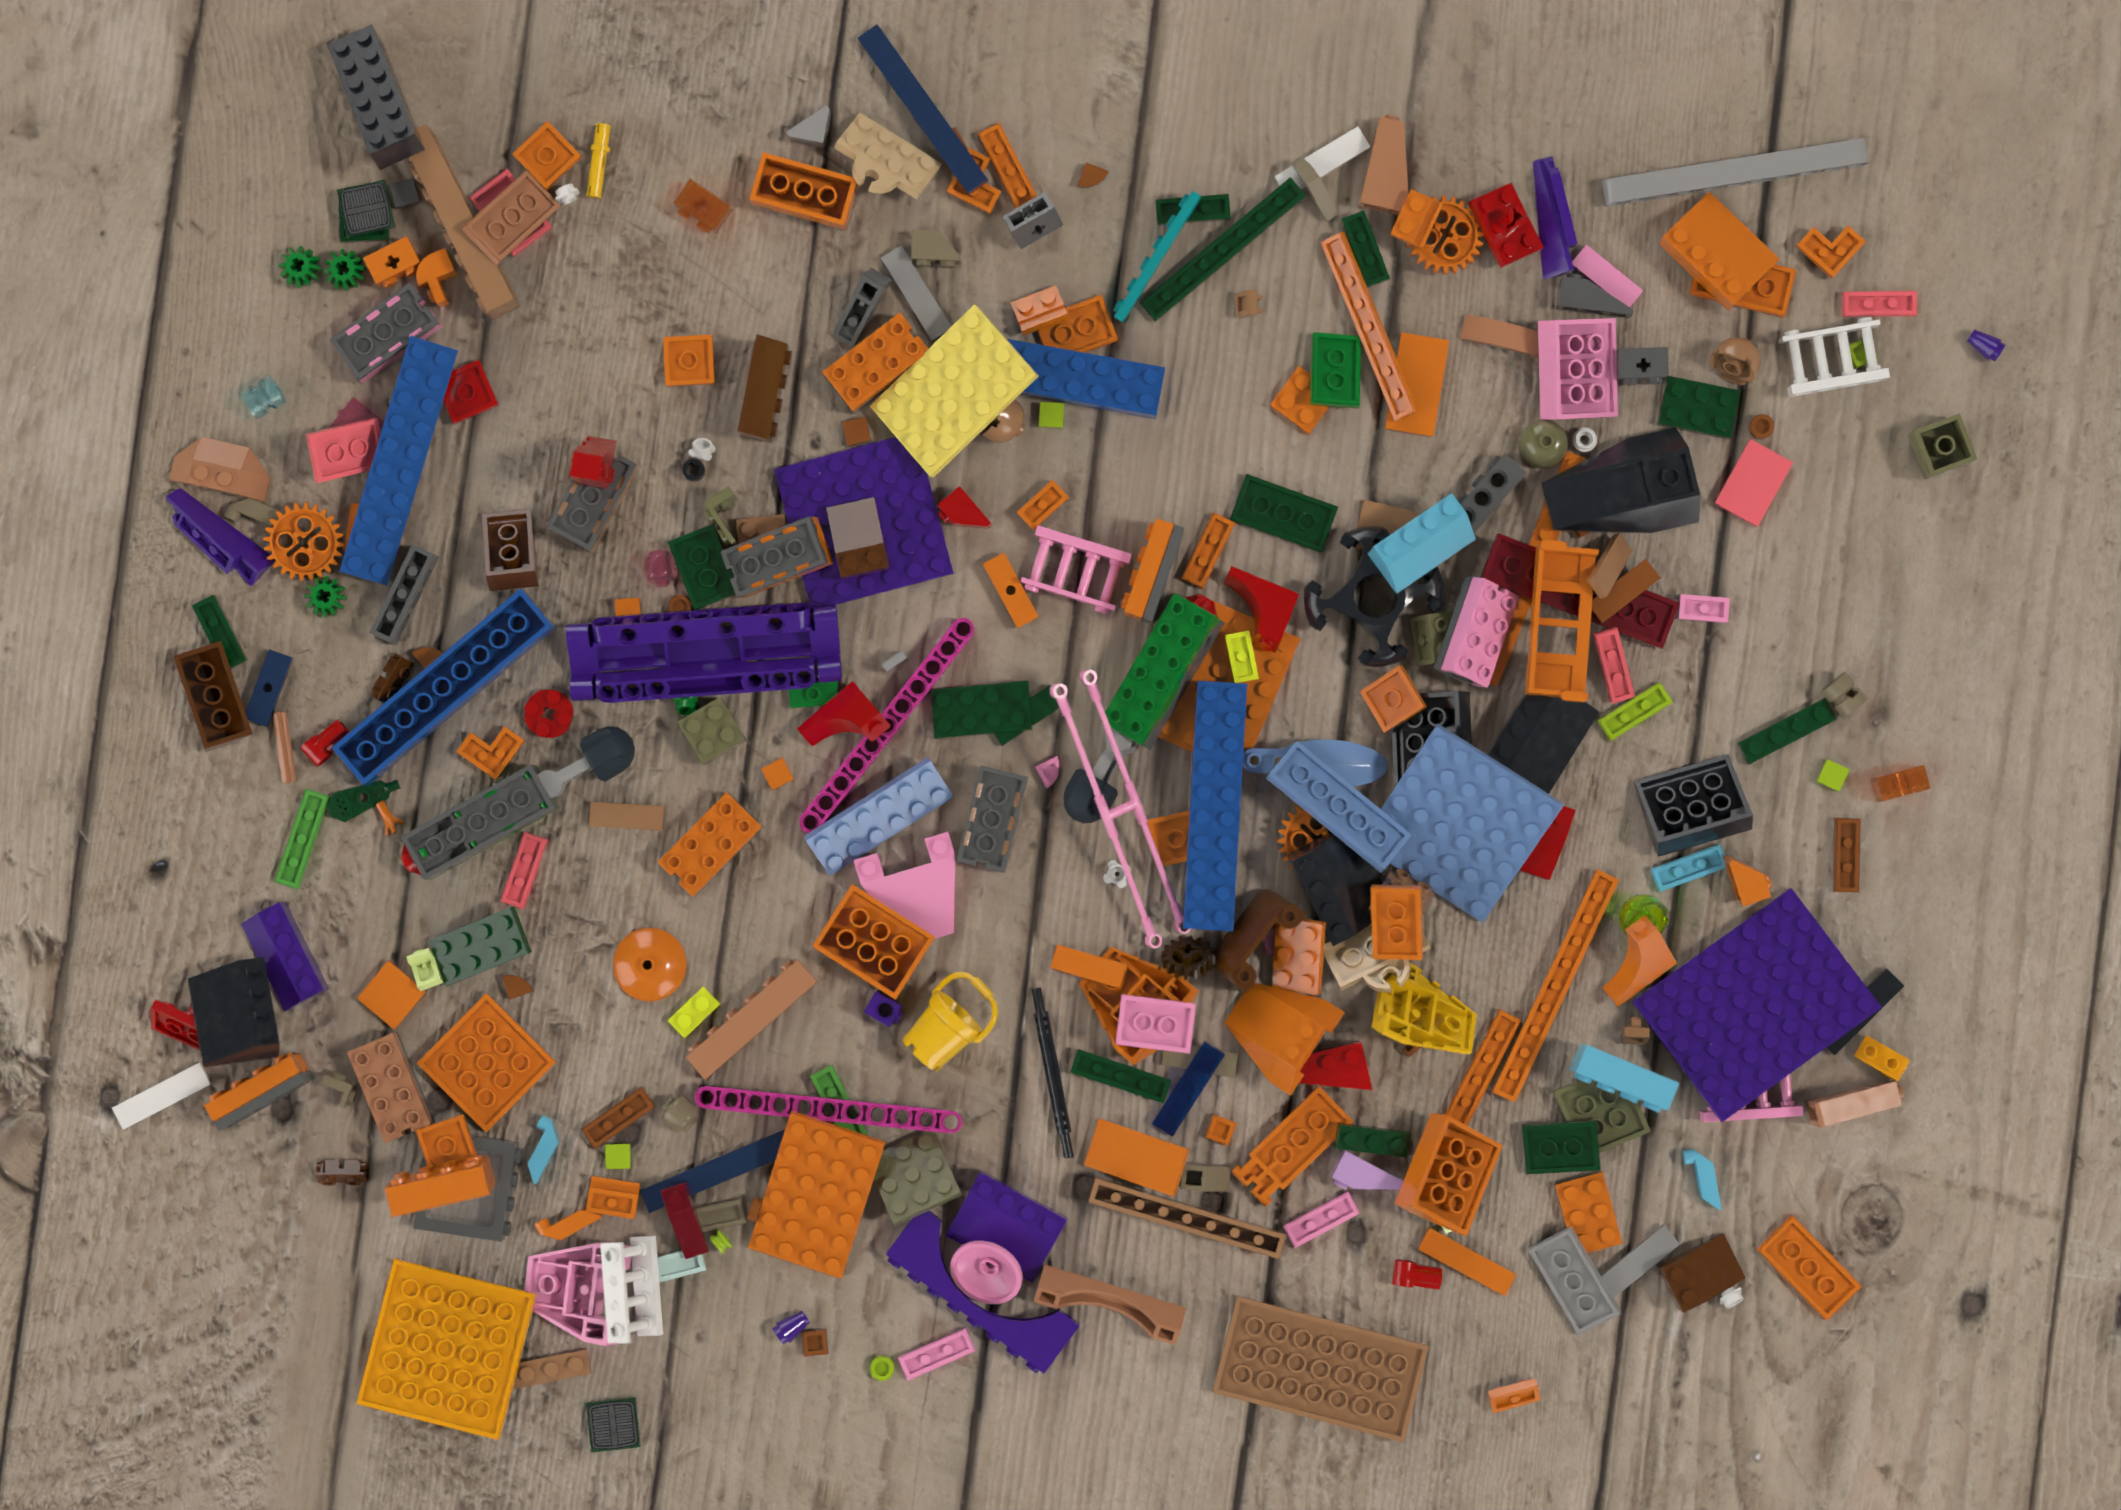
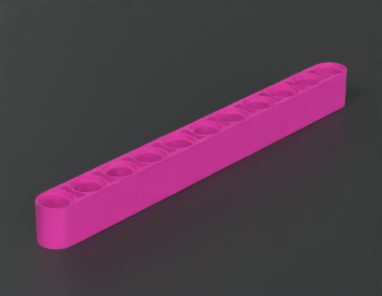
M960 618L952 624L881 714L885 719H890L894 722V728L891 732H883L876 738L879 743L878 749L874 752L867 751L865 744L869 738L864 736L799 819L800 828L803 831L810 833L828 821L968 644L975 632L974 625L969 619ZM961 623H966L970 626V632L966 636H960L957 633V627ZM951 642L955 645V651L952 655H944L941 648L944 643ZM932 661L940 665V670L935 675H930L926 671L927 664ZM915 681H922L925 685L924 691L920 694H915L911 691V685ZM906 700L909 702V710L906 713L897 712L896 704L898 701ZM856 757L861 758L864 763L860 771H853L850 767L851 760ZM839 777H845L848 780V787L843 791H839L835 787V781ZM824 796H829L833 800V805L828 810H823L820 807V800ZM810 815L815 816L818 821L814 829H808L804 824L806 817Z
M710 1086L699 1088L695 1094L697 1105L705 1109L789 1117L791 1111L801 1113L799 1110L800 1103L807 1100L811 1105L809 1113L804 1115L823 1121L942 1133H957L964 1125V1119L961 1114L948 1110ZM706 1091H710L713 1094V1101L708 1105L702 1100V1096ZM731 1093H734L738 1098L737 1104L733 1107H730L726 1101L727 1096ZM758 1095L762 1099V1105L759 1109L755 1110L751 1106V1099ZM779 1098H783L786 1101V1108L782 1112H778L775 1108V1102ZM827 1103H832L835 1106V1113L831 1117H827L824 1114L823 1109ZM853 1105H856L860 1110V1114L856 1119H851L848 1115V1109ZM876 1108H881L884 1111V1118L880 1122H876L872 1117V1113ZM901 1110H905L909 1115V1119L905 1124H900L897 1121V1114ZM925 1113H930L933 1116V1123L929 1127H925L921 1122V1117ZM950 1115H954L958 1119V1125L954 1129H949L946 1126L945 1121Z

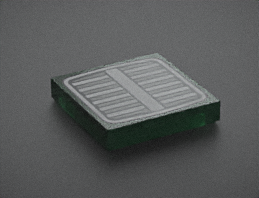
M385 179L337 190L348 239L396 229Z
M636 1397L586 1403L591 1453L641 1447Z

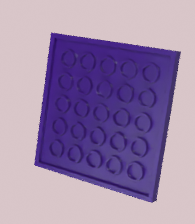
M896 437L774 469L788 524L808 516L818 517L834 564L802 576L810 606L839 605L954 574L928 474ZM874 497L890 569L842 580L826 508Z

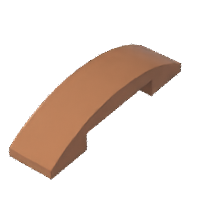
M1465 315L1459 339L1481 345L1488 344L1539 359L1538 331L1494 319Z

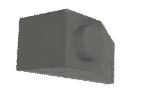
M872 267L864 273L832 336L854 348L882 301L892 279Z
M1570 273L1567 274V277L1563 276L1560 279L1556 309L1630 318L1633 315V309L1588 279H1581L1579 274Z

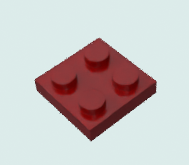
M480 360L452 371L443 402L454 425L499 406Z

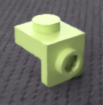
M429 948L417 950L406 957L407 962L412 967L416 985L420 992L443 983L434 954Z

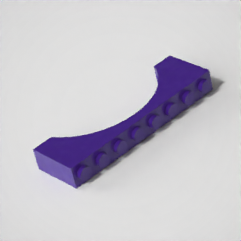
M930 1210L912 1218L886 1252V1255L889 1257L887 1261L897 1269L903 1267L909 1272L907 1276L917 1284L921 1281L927 1285V1291L935 1298L943 1297L948 1301L946 1305L957 1314L961 1311L968 1316L966 1321L977 1329L981 1326L988 1331L986 1336L997 1344L999 1341L1007 1346L1005 1350L1013 1357L1018 1358L1021 1356L1027 1361L1025 1365L1033 1372L1038 1373L1041 1371L1044 1374L1079 1328L1080 1323L1061 1309L1033 1318H1011L992 1313L980 1307L957 1287L947 1271L940 1246L942 1219Z

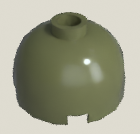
M1537 420L1529 424L1522 431L1518 445L1522 459L1529 466L1549 469L1557 465L1565 457L1568 449V438L1564 429L1557 423L1550 420Z

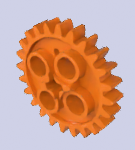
M1445 195L1440 198L1443 206L1439 214L1443 216L1444 223L1440 224L1435 221L1429 234L1433 239L1432 245L1425 243L1423 249L1409 243L1405 245L1406 248L1413 247V251L1409 255L1410 257L1415 255L1419 257L1416 264H1420L1423 261L1425 263L1424 270L1426 271L1431 266L1433 267V274H1436L1439 269H1441L1443 276L1448 273V269L1451 270L1452 274H1455L1458 267L1463 271L1466 268V263L1471 265L1474 262L1472 256L1477 257L1480 254L1476 248L1483 246V243L1477 239L1482 238L1484 235L1482 232L1477 231L1480 227L1478 223H1475L1474 215L1470 214V207L1463 208L1464 200L1456 204L1455 196L1449 202H1447ZM1433 196L1432 199L1438 202L1437 198ZM1451 217H1455L1453 225L1446 234V239L1441 243L1437 254H1434L1433 250L1442 237V232L1448 226ZM1455 227H1463L1465 230V236L1458 235L1455 231ZM1444 247L1452 248L1454 256H1447L1444 253Z
M308 501L304 503L303 508H300L298 502L294 503L293 510L288 505L284 506L286 513L284 514L278 510L276 514L279 519L270 518L269 520L274 526L265 528L267 532L271 533L270 536L263 538V540L270 542V545L264 547V550L272 552L267 559L276 560L273 568L283 567L281 575L289 571L290 579L299 574L300 581L304 580L305 575H308L310 581H313L314 573H317L322 578L323 569L329 573L332 571L329 563L334 565L339 563L334 556L343 555L337 549L344 546V542L338 541V538L342 537L344 533L336 531L341 524L332 523L335 515L327 517V508L319 512L317 503L312 509L309 508ZM301 518H308L311 521L312 526L310 530L305 531L300 528L299 520ZM321 527V531L307 542L309 547L303 545L291 556L287 555V552L301 541L299 536L305 538L315 528ZM282 534H289L292 537L293 543L291 546H284L281 543L280 537ZM322 536L327 539L328 547L326 549H320L316 546L315 540L317 537ZM304 552L309 556V563L307 565H302L297 561L298 553Z
M1294 805L1295 814L1287 811L1290 817L1289 820L1281 819L1285 828H1279L1277 831L1283 834V837L1277 838L1276 841L1283 843L1284 846L1278 849L1279 852H1286L1288 854L1313 841L1311 836L1300 827L1302 823L1317 836L1322 834V837L1331 832L1322 824L1318 828L1311 827L1310 819L1312 816L1298 805ZM1299 833L1304 834L1306 837L1305 843L1301 846L1294 845L1293 837ZM1285 855L1282 860L1288 861L1287 856Z

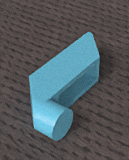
M542 1115L536 1126L537 1129L544 1133L527 1163L533 1184L535 1185L541 1179L560 1143L553 1120L545 1115Z
M1693 1149L1682 1150L1684 1164H1694L1700 1198L1716 1209L1722 1210L1714 1164Z

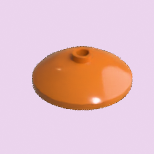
M642 928L631 932L619 943L613 957V972L617 983L625 993L641 1001H658L673 994L683 982L687 970V959L680 942L670 933L658 928ZM646 960L652 962V968L649 970L645 969L643 965Z

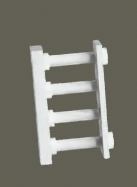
M1872 317L1858 319L1857 324L1799 333V330L1784 332L1785 336H1782L1778 341L1779 345L1789 343L1795 376L1793 384L1787 387L1788 397L1886 381L1890 378L1889 368L1881 369V366L1877 363L1871 329L1880 325V319L1872 321ZM1862 331L1868 365L1866 372L1857 373L1856 369H1853L1847 336L1849 332ZM1837 335L1844 370L1841 372L1842 376L1832 377V374H1829L1823 337ZM1813 339L1819 376H1817L1818 380L1808 382V378H1805L1798 341Z
M656 1236L630 1237V1244L633 1246L624 1248L623 1242L600 1243L608 1343H631L630 1333L637 1331V1336L663 1335ZM631 1257L632 1272L626 1273L625 1258ZM633 1282L634 1284L633 1297H627L626 1283ZM635 1306L636 1321L629 1323L628 1308Z

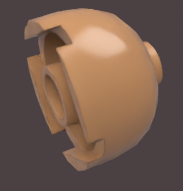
M1728 338L1715 348L1709 362L1713 370L1717 368L1722 372L1720 377L1733 384L1745 385L1747 381H1750V383L1754 381L1761 365V357L1759 351L1750 340L1745 338Z
M1015 399L981 431L980 435L995 443H1004L1010 441L1014 436L1019 437L1025 428V424H1023L1024 410L1020 403Z

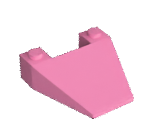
M949 832L925 838L931 863L885 876L879 853L854 860L860 884L870 896L935 936V939L954 933L956 853Z
M600 1243L528 1257L524 1291L537 1294L533 1308L534 1313L584 1342L604 1346L620 1344L608 1343L606 1316L601 1315L604 1287ZM623 1244V1245H624V1248L633 1246V1245ZM631 1257L625 1258V1270H630Z

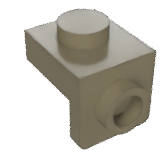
M333 1071L332 1074L324 1075L321 1084L343 1092L339 1107L346 1108L349 1104L352 1105L356 1099L358 1091L355 1088L357 1084L346 1080V1075Z

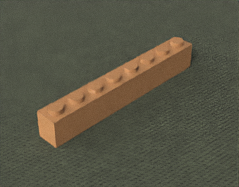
M1096 1176L1088 1202L1277 1259L1280 1258L1286 1237L1284 1232Z

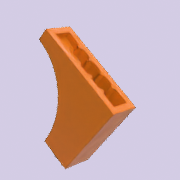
M1645 915L1625 929L1628 937L1626 957L1615 976L1602 987L1606 995L1617 1007L1677 964L1658 928Z

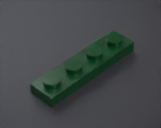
M1823 698L1739 741L1737 744L1749 765L1837 719L1827 699Z
M1081 1049L1077 1050L1070 1073L1163 1104L1171 1083V1079Z

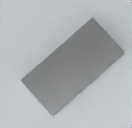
M1572 1226L1528 1248L1529 1253L1577 1335L1621 1314L1619 1306Z

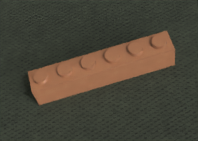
M792 959L780 968L783 972L776 979L772 975L762 984L764 989L758 995L755 992L750 994L743 1001L746 1005L738 1011L734 1008L724 1017L727 1020L726 1023L721 1027L716 1024L706 1033L708 1038L702 1044L698 1040L688 1049L690 1054L686 1059L705 1080L818 982L799 959L795 962Z

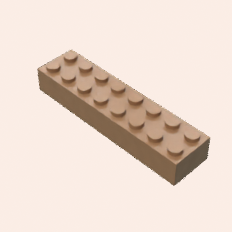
M427 124L418 127L417 131L425 150L406 159L409 160L410 164L413 163L414 166L410 167L416 180L425 187L421 191L426 201L432 207H435L432 213L437 223L443 229H446L443 235L448 245L457 251L454 257L459 267L468 273L465 279L470 289L479 295L476 298L479 308L482 312L484 311L486 316L490 315L495 320L521 306L500 264L495 265L462 230L475 217V214L435 133Z

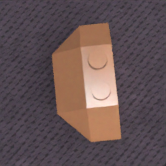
M201 437L174 457L169 480L265 502L271 478L251 448Z

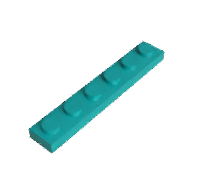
M1192 190L1190 195L1186 193L1178 205L1181 207L1178 215L1173 214L1165 226L1168 228V231L1164 237L1159 235L1152 247L1155 249V252L1151 258L1146 256L1139 268L1142 270L1138 279L1133 277L1126 288L1129 291L1125 300L1120 298L1113 309L1116 312L1114 317L1121 322H1125L1202 198L1201 195Z

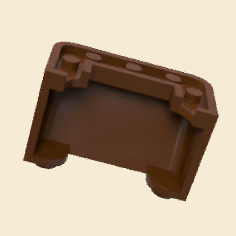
M1271 889L1261 890L1234 923L1233 931H1228L1214 949L1215 964L1212 965L1213 968L1243 992L1247 993L1255 983L1257 975L1255 969L1246 962L1276 922L1286 929H1292L1297 927L1307 914Z

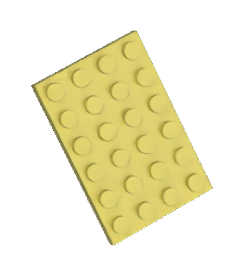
M974 304L924 353L923 357L910 366L870 407L926 473L934 478L1039 375L983 311Z

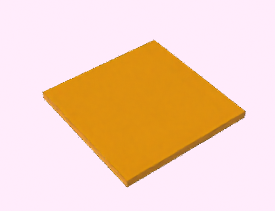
M394 1258L356 1404L500 1440L537 1294Z

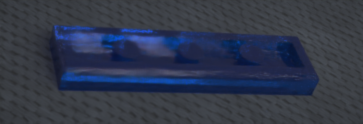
M1204 1040L1152 1121V1124L1173 1137L1224 1058L1225 1053Z

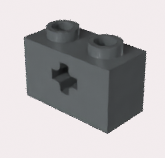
M1045 192L1003 216L1020 249L1063 226L1055 207Z
M1668 347L1617 350V382L1623 381V385H1637L1638 381L1647 380V384H1661L1662 380L1669 377ZM1640 362H1642L1643 366H1647L1643 372L1641 368H1636Z

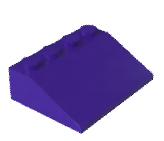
M981 1170L946 1236L962 1245L972 1241H987L1003 1247L1019 1263L1023 1278L1032 1283L1062 1231L1067 1217Z

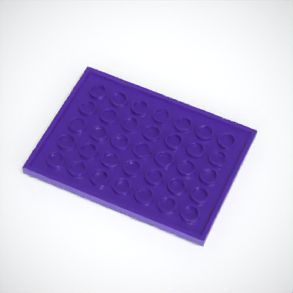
M1792 888L1632 1002L1721 1123L1882 1008Z

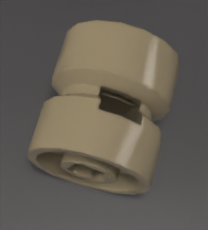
M1846 672L1836 677L1821 690V693L1829 702L1835 703L1834 708L1842 718L1850 715L1868 699L1860 688L1853 687L1854 681Z

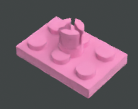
M1122 994L1115 1044L1190 1053L1196 1003Z

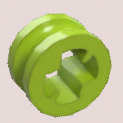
M720 1229L717 1231L716 1236H710L711 1241L722 1254L726 1252V1248L733 1247L732 1242Z

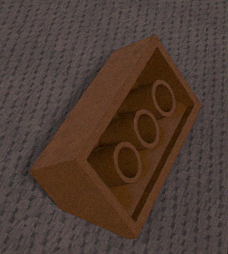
M756 334L737 430L741 437L771 443V438L777 435L778 423L775 422L776 413H781L783 399L779 397L781 389H785L788 375L784 374L786 365L790 366L792 351H789L787 343Z
M221 641L173 656L205 752L232 744L253 734Z

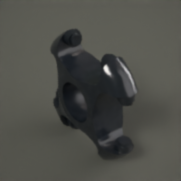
M1383 526L1355 528L1345 532L1340 538L1339 543L1347 549L1351 547L1354 549L1359 544L1361 556L1349 580L1329 599H1321L1319 596L1322 594L1320 590L1322 586L1314 580L1308 582L1304 588V608L1307 620L1312 628L1321 631L1327 623L1325 620L1326 616L1321 612L1324 609H1333L1355 620L1373 638L1376 643V651L1374 652L1370 648L1368 650L1364 649L1357 658L1365 667H1382L1404 661L1409 650L1400 643L1398 646L1394 644L1389 649L1388 637L1399 614L1417 596L1422 593L1428 594L1429 597L1426 600L1428 603L1427 607L1435 613L1441 610L1445 601L1442 575L1439 567H1435L1422 576L1427 580L1426 583L1417 584L1413 582L1397 594L1394 591V603L1391 610L1384 616L1371 618L1364 615L1357 608L1354 600V591L1357 584L1368 575H1378L1385 579L1368 555L1372 549L1373 541L1378 544L1391 535Z

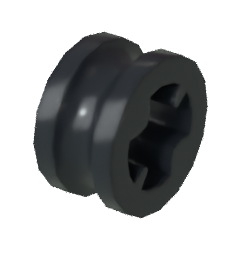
M692 458L684 463L682 471L688 480L696 482L704 477L705 466L700 460ZM691 464H694L696 467L700 466L701 470L697 471L699 473L697 476H694L692 473L688 474L687 469L690 470L689 466Z

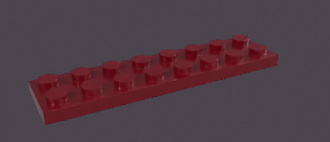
M1497 533L1480 578H1485L1499 585L1498 587L1507 589L1532 600L1536 547ZM1594 590L1592 599H1594L1597 596ZM1645 590L1602 624L1591 611V623L1607 629L1616 626L1620 634L1663 649L1680 603ZM1541 591L1540 603L1578 617L1580 594Z

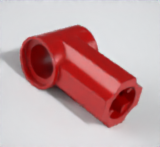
M337 719L322 733L307 740L300 749L314 766L318 767L333 755L332 752L334 750L332 747L350 731Z
M1395 1259L1392 1285L1408 1288L1418 1286L1440 1290L1443 1269L1418 1265L1413 1261Z

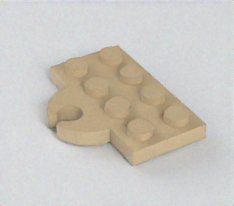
M862 113L857 115L834 147V149L854 160L852 176L859 186L864 183L866 176L873 177L876 180L871 183L868 190L871 193L883 194L891 192L897 187L913 198L918 199L942 166L941 162Z
M1372 923L1357 935L1334 947L1330 942L1324 944V958L1341 991L1364 980L1373 990L1388 993L1392 992L1390 984L1384 981V977L1387 974H1396L1397 983L1400 987L1409 978L1411 968L1409 960L1373 959ZM1423 933V952H1424V951H1426V950H1428V949H1431V948H1430V945H1429V943H1428V941H1427V939H1426V937H1425V935H1424V933Z

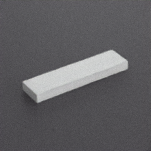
M1357 126L1304 159L1312 165L1319 177L1322 178L1369 150L1370 145ZM1293 166L1274 176L1279 186L1291 177L1301 190L1305 188Z
M199 1062L112 1107V1110L124 1130L208 1087L212 1082L202 1062Z

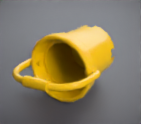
M959 971L945 977L932 990L929 1006L902 1038L906 1047L908 1048L912 1043L915 1046L913 1054L931 1070L935 1069L936 1072H939L947 1062L969 1043L976 1042L979 1044L996 1024L998 1006L993 997L994 994L979 977H974L970 973ZM953 979H968L974 988L990 1002L992 1016L984 1030L962 1006L941 991Z

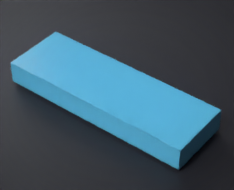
M1720 844L1651 868L1650 871L1658 892L1725 869L1726 865L1723 859L1722 847Z

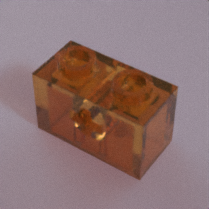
M689 179L674 201L675 206L678 208L676 212L687 220L690 217L698 222L696 226L708 234L710 231L717 234L733 211L729 204L692 179ZM705 204L707 211L699 212L697 206H704Z
M1924 765L1870 778L1877 802L1931 789Z

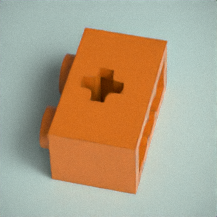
M407 236L363 258L376 285L380 288H390L398 283L397 280L405 275L406 277L416 275L417 268L421 262L412 241ZM393 260L398 261L396 269L391 267Z

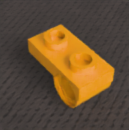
M1867 1035L1854 1055L1858 1060L1896 1082H1899L1910 1063V1059Z

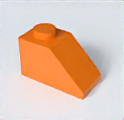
M1729 855L1723 856L1736 900L1743 907L1771 897L1769 889L1772 888L1767 874L1764 875L1759 869Z

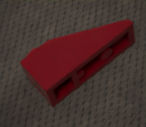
M685 1181L663 1188L660 1192L685 1260L710 1252L688 1182Z

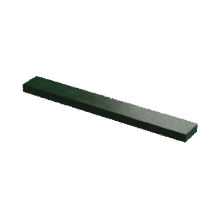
M1291 177L1143 299L1140 302L1141 306L1157 322L1306 197L1304 192Z

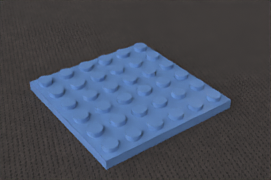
M1437 723L1381 807L1383 812L1411 834V837L1395 855L1390 864L1397 869L1407 871L1410 877L1416 881L1427 883L1432 891L1483 923L1558 815L1564 803Z

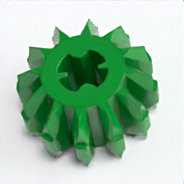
M298 246L297 253L292 247L289 248L290 256L288 257L285 254L281 256L286 262L278 264L279 268L284 269L280 276L287 278L286 283L290 286L295 283L297 288H301L303 281L308 287L311 286L309 279L312 277L314 280H318L319 278L314 271H321V267L316 265L320 260L319 257L312 256L313 251L310 248L305 251L304 247ZM299 262H301V263L303 264V265L301 266V267H302V271H300V272L297 270V269H298V265H297V264H298Z
M340 249L339 257L335 252H332L331 256L334 260H325V263L330 266V268L323 270L324 274L330 275L326 281L329 284L334 283V288L337 290L343 286L345 291H349L350 284L358 288L356 280L364 281L365 279L364 276L359 274L366 271V267L360 265L363 259L360 256L355 258L356 253L352 250L347 254L346 250ZM347 267L349 272L347 274L345 272L342 273L340 269Z
M324 576L323 583L319 578H315L316 587L310 584L307 586L312 593L304 594L305 598L312 599L306 604L307 608L314 607L313 614L318 615L321 612L323 618H328L329 611L333 616L338 615L336 607L342 610L345 608L343 604H340V600H347V596L340 595V593L344 592L346 588L344 586L337 587L339 580L333 579L330 582L329 576ZM324 592L331 595V597H328L330 599L328 602L321 600V597H324L322 595Z

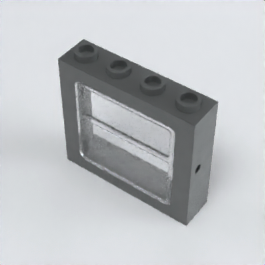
M471 1135L476 1153L481 1154L482 1157L489 1156L496 1183L492 1192L487 1196L417 1211L415 1213L413 1229L501 1242L505 1240V1236H509L511 1230V1222L508 1221V1215L514 1209L515 1197L511 1196L513 1187H517L519 1173L515 1172L516 1163L521 1162L522 1148H519L520 1142ZM425 1158L423 1160V1167L427 1166Z

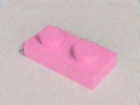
M1679 595L1680 604L1677 619L1728 623L1730 598Z

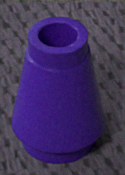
M1974 329L1967 340L1987 360L1991 359L1994 362L2006 346L2001 342L2002 339L1977 331L1976 329Z
M800 1311L777 1322L772 1330L784 1345L787 1342L791 1343L810 1321L803 1311Z

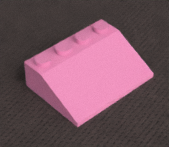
M1616 318L1538 321L1540 420L1618 417Z

